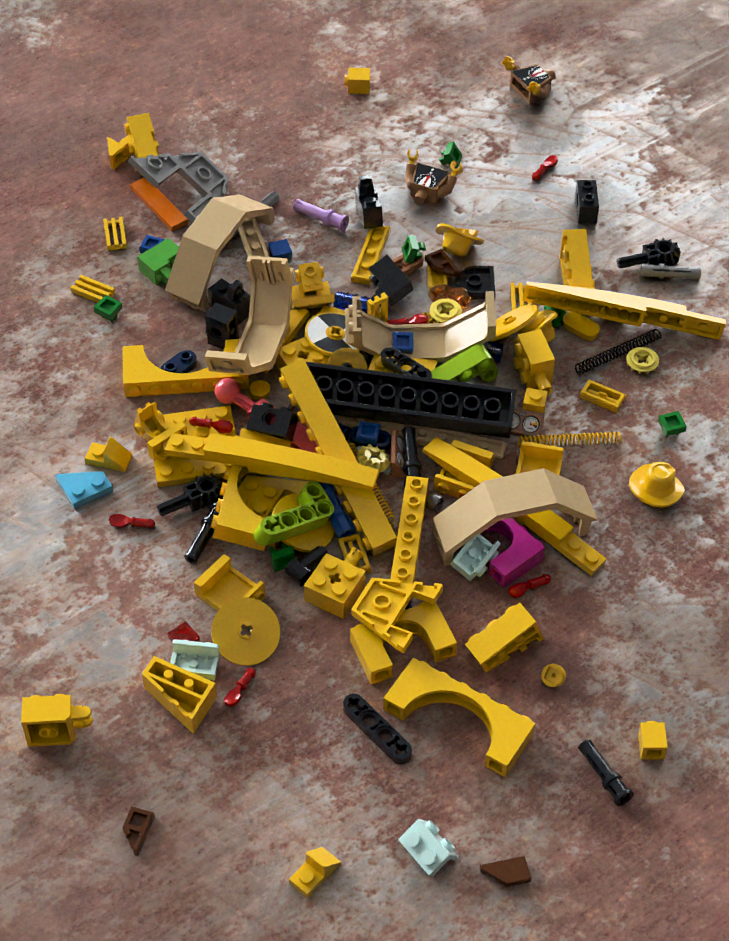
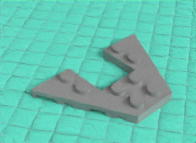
M186 152L175 156L171 154L147 155V157L143 158L131 156L127 161L155 188L176 172L195 188L203 198L184 214L192 223L212 198L224 197L229 177L202 152Z

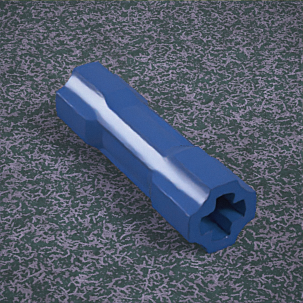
M318 482L334 506V512L330 520L337 538L351 536L356 532V529L336 496L333 484Z

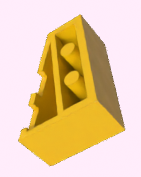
M144 113L127 117L124 130L125 134L130 136L131 141L128 142L130 153L134 152L135 158L147 157V155L158 156L159 144L155 139V131L150 114Z
M519 602L517 605L509 607L500 618L492 620L479 634L471 636L465 646L482 669L488 672L509 660L510 657L508 655L519 649L523 652L527 649L526 645L535 639L540 642L545 638L535 619Z
M153 656L142 673L144 689L194 734L217 699L215 683Z

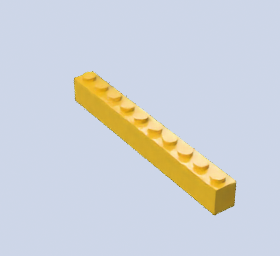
M304 358L280 368L281 377H279L281 386L283 389H288L290 393L288 399L293 407H297L299 411L297 416L300 423L306 424L308 428L306 434L310 442H315L317 446L315 448L316 453L358 464ZM333 484L338 496L342 495L345 500L343 506L347 514L351 513L354 517L352 523L356 531H361L364 537L362 538V543L367 551L370 550L373 556L395 547L397 536L373 490Z

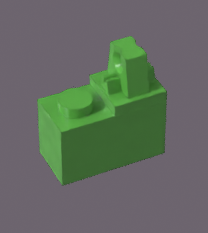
M167 238L137 256L139 271L155 285L161 282L167 285L179 246Z

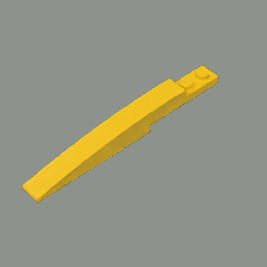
M527 282L522 301L641 327L642 323L717 340L721 339L726 325V319L686 311V306L589 288Z
M171 433L164 449L166 455L246 466L248 471L252 473L371 490L374 489L379 475L378 469L296 448L212 433L209 434L208 438Z
M437 437L422 449L423 453L463 483L476 487L485 480L502 477L476 459ZM552 510L513 517L520 526H527L591 577L606 562V558L572 532L574 528Z

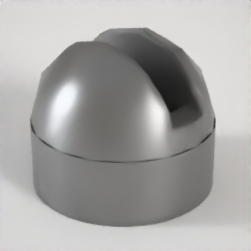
M436 493L430 494L426 499L427 507L432 511L439 512L444 503V496Z

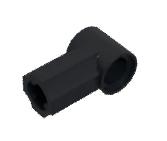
M317 546L301 559L298 557L292 559L287 564L285 573L303 587L325 554L329 553L323 546Z

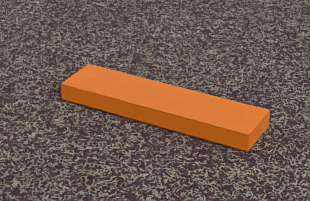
M142 178L130 184V189L171 232L188 224V219L148 180Z

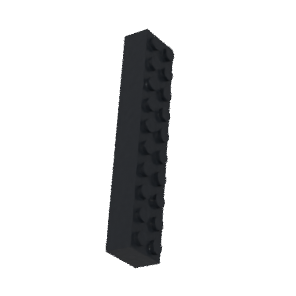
M306 362L333 415L510 438L516 389Z

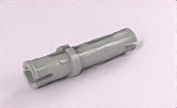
M659 263V265L641 264L640 276L658 277V279L668 277L700 280L701 267L664 266L663 263Z

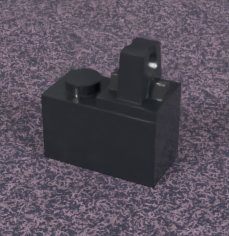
M370 175L359 176L358 187H355L356 211L363 228L382 227V205Z
M385 255L368 268L371 275L369 277L370 281L375 287H378L375 291L376 294L370 298L372 301H374L375 296L381 298V294L385 293L388 296V304L393 306L414 290L411 281L388 255Z
M221 278L208 288L209 306L212 307L215 303L236 310L238 324L249 317L250 294L244 291L241 282L235 280L234 283L230 284Z

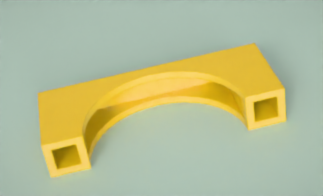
M240 339L225 340L223 352L235 353ZM143 345L123 346V387L125 397L213 392L217 383L225 378L235 380L241 390L249 389L248 375L211 372L208 367L192 373H172L162 370L151 363L144 352Z
M241 428L239 436L235 435L238 438L286 447L291 445V441ZM227 466L223 478L227 480V483H222L219 495L223 496V499L218 498L215 509L219 514L218 516H213L210 527L214 528L212 538L264 551L266 546L258 544L254 539V532L264 518L251 511L245 505L237 488L238 481L250 472L246 466Z
M412 658L383 698V711L402 721L416 709L432 703H452L469 709L483 721L490 735L491 745L486 753L485 767L505 778L534 736L535 723L529 717L512 711L507 705L493 701L488 695L471 689L466 683L458 682L447 673L440 672L432 668L427 662L419 661L415 658Z

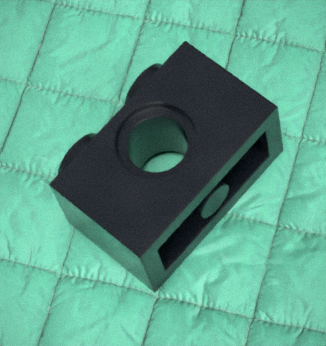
M577 180L575 203L578 224L597 223L599 201L596 180Z
M215 303L211 309L206 311L204 319L206 320L208 344L224 350L225 340L239 339L236 310Z
M261 402V405L253 404L246 429L293 441L299 418L293 413V409L282 406L280 409H275L273 405ZM276 416V422L270 425V420Z

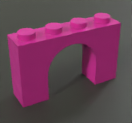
M513 518L500 520L485 530L498 532L504 535L511 543V546L506 551L490 561L489 575L503 588L543 561L545 547L541 541L531 536L527 529L522 525L520 526Z

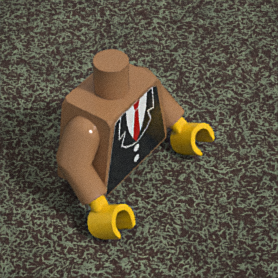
M506 56L502 65H505L507 71H511L510 86L528 104H532L540 98H547L551 91L552 80L556 78L553 69L544 71L538 64L520 67L515 64L511 57Z
M409 149L407 151L409 164L407 163L405 181L407 188L410 189V196L414 198V202L418 205H423L425 201L436 203L440 198L451 194L458 179L456 177L457 174L463 172L462 164L460 163L459 167L454 169L456 161H452L450 164L452 173L419 162L414 165L415 161L419 158V154L416 150V155L411 157V150Z

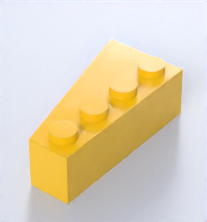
M586 229L562 230L559 259L564 285L595 289Z

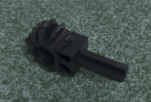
M655 239L653 243L643 245L642 253L617 258L618 268H626L640 264L659 265V263H663L664 266H674L679 262L681 251L677 242L672 243L671 239Z
M213 472L209 476L203 473L202 477L195 476V481H191L183 486L184 494L157 505L159 515L165 516L188 505L194 512L201 508L203 509L205 506L210 507L214 502L217 503L218 498L223 499V496L219 495L223 483L221 477H215Z

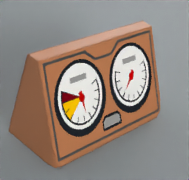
M514 408L511 434L526 435L527 437L528 435L531 437L535 435L536 437L537 434L541 436L544 413Z
M393 429L391 431V475L405 476L403 471L405 463L403 437L397 430Z

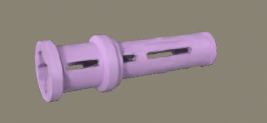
M300 199L294 202V211L318 219L325 226H333L340 232H344L348 227L349 217L347 215L341 216L336 214L334 210H324Z

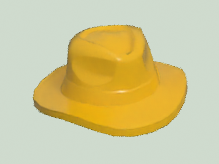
M440 223L436 226L435 232L443 235L442 249L452 255L466 256L473 244L482 245L485 242L477 237V230L455 228L445 223Z
M543 310L529 324L517 332L522 334L541 329L547 343H549L556 337L551 321L558 314L552 310ZM517 336L512 339L514 343H517Z
M665 462L645 464L635 470L629 479V487L633 494L642 502L652 507L663 508L671 506L681 499L685 491L684 486L675 476L676 470Z

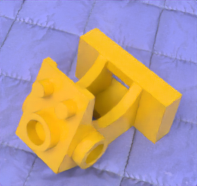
M319 262L298 264V270H295V279L298 285L292 286L291 302L295 299L331 294L328 281L322 282L324 269L323 266L319 267ZM316 291V295L305 296L307 292Z
M147 402L145 408L141 409L140 407L136 410L137 413L133 427L138 436H143L148 441L149 457L155 461L166 454L164 449L171 433L187 435V427L182 421L171 427L167 426L164 423L165 418L159 410L157 411L156 402L152 404ZM159 430L161 434L156 436L153 434V432Z

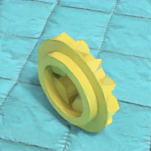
M439 299L432 303L429 314L431 315V320H436L437 323H444L461 315L462 308L459 303L452 299ZM442 310L446 313L449 312V315H446L445 313L442 314Z
M634 348L628 352L626 357L627 366L631 367V371L637 370L639 374L641 372L649 374L650 371H655L657 366H659V356L650 348Z
M369 444L367 447L362 446L358 450L357 460L360 465L384 472L391 463L389 461L390 456L385 454V450L378 449V445L373 447Z

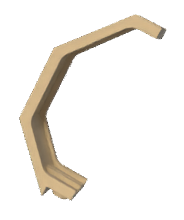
M242 195L212 198L182 236L165 291L171 293V298L175 301L185 303L193 309L206 312L209 308L207 287L219 253L247 218L255 217L257 221L271 226L275 221L273 208Z
M248 256L246 263L251 277V296L247 325L235 353L207 350L205 359L209 371L251 375L273 368L290 322L294 268L289 267L288 259Z
M494 291L486 292L483 304L444 323L388 324L362 311L361 296H352L353 305L345 308L346 343L373 356L381 355L383 349L392 347L393 332H413V354L405 355L410 358L431 359L438 362H447L474 345L484 344L496 338Z
M544 468L483 481L433 518L432 532L444 566L450 565L454 552L496 522L513 517L556 509L571 515L573 522L579 523V537L588 535L589 526L592 524V521H596L598 518L585 487Z

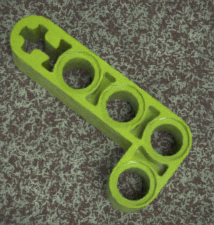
M477 344L435 368L431 373L434 379L466 383L478 375L484 382L493 381L498 376L499 371L494 359L485 346Z
M316 481L307 482L297 497L300 506L264 518L254 532L255 541L260 545L267 546L324 526L333 514L334 506L323 487Z

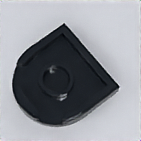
M494 266L465 267L460 272V277H455L456 291L469 299H485L486 292L494 291L495 299Z

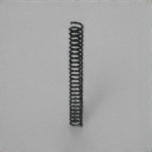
M656 328L650 330V332L641 334L630 339V341L628 340L623 344L621 343L616 347L610 348V350L608 349L603 351V353L601 352L596 356L576 363L575 371L578 375L584 374V371H590L591 368L594 369V366L597 368L598 365H604V363H608L611 359L614 360L618 356L621 357L625 353L628 354V351L634 348L645 346V344L648 345V342H655L658 338L661 339L662 334Z

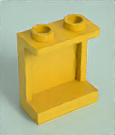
M455 439L453 440L452 446L488 468H492L493 452ZM442 468L440 474H436L434 477V490L459 499L475 488V486L461 482L444 468Z
M522 441L516 474L544 468L560 475L564 448Z
M225 554L194 582L195 595L217 611L233 599L248 597L262 601L265 597V583L259 581L256 584L233 568L231 558Z

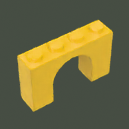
M422 602L418 606L403 611L395 626L420 637L425 642L435 662L456 655L457 642L437 603L433 605ZM362 623L351 628L350 642L370 684L392 678L393 664L383 646L385 640Z

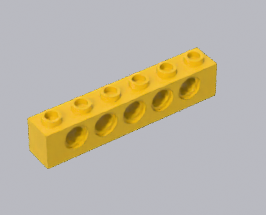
M407 476L391 573V579L401 580V583L413 584L415 582L428 495V478Z

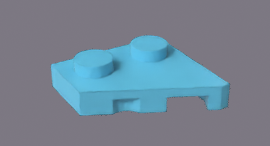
M103 471L55 475L57 483L74 509L113 491V487Z

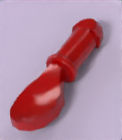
M551 155L546 158L544 164H541L535 173L533 172L532 180H540L541 176L548 171V168L554 167L558 162L557 156Z
M417 314L410 319H407V317L396 320L390 319L387 323L392 325L428 323V316Z
M192 417L189 420L190 425L194 427L200 426L208 429L213 427L219 433H229L233 429V424L228 420L212 421V419Z
M113 514L109 518V523L116 528H123L129 524L131 527L136 526L147 529L155 526L154 520L135 518V516L129 518L123 514Z
M542 574L540 577L528 579L525 583H517L509 588L508 593L513 598L521 597L529 588L533 590L538 586L549 584L551 576Z
M248 668L242 678L236 682V686L226 694L224 705L231 707L240 702L241 690L244 691L252 678L254 679L256 675L255 669Z

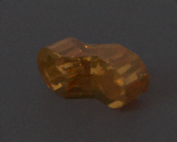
M442 284L434 286L428 293L432 303L439 299H452L459 303L461 308H464L471 301L467 290L463 287L452 288Z

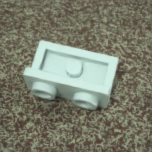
M479 534L462 547L450 565L469 581L475 576L480 578L488 568L485 564L496 558L499 554L497 548L501 543L497 541L493 545Z
M174 639L170 663L205 679L215 681L220 660L219 645L210 642L203 643Z
M418 819L398 840L424 871L433 877L450 859L456 860L458 856L453 851L455 849L454 845L448 839H442L438 834L439 828L432 821L429 820L427 822Z

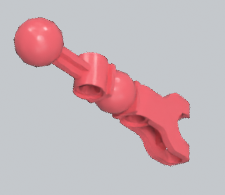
M231 378L220 380L215 387L214 393L219 402L237 404L247 411L246 417L248 420L253 404L261 405V402L270 404L265 399H260L257 403L241 393L239 384ZM276 416L270 420V425L276 422ZM297 422L290 447L316 453L315 448L317 446L315 442H310L306 434L308 428Z

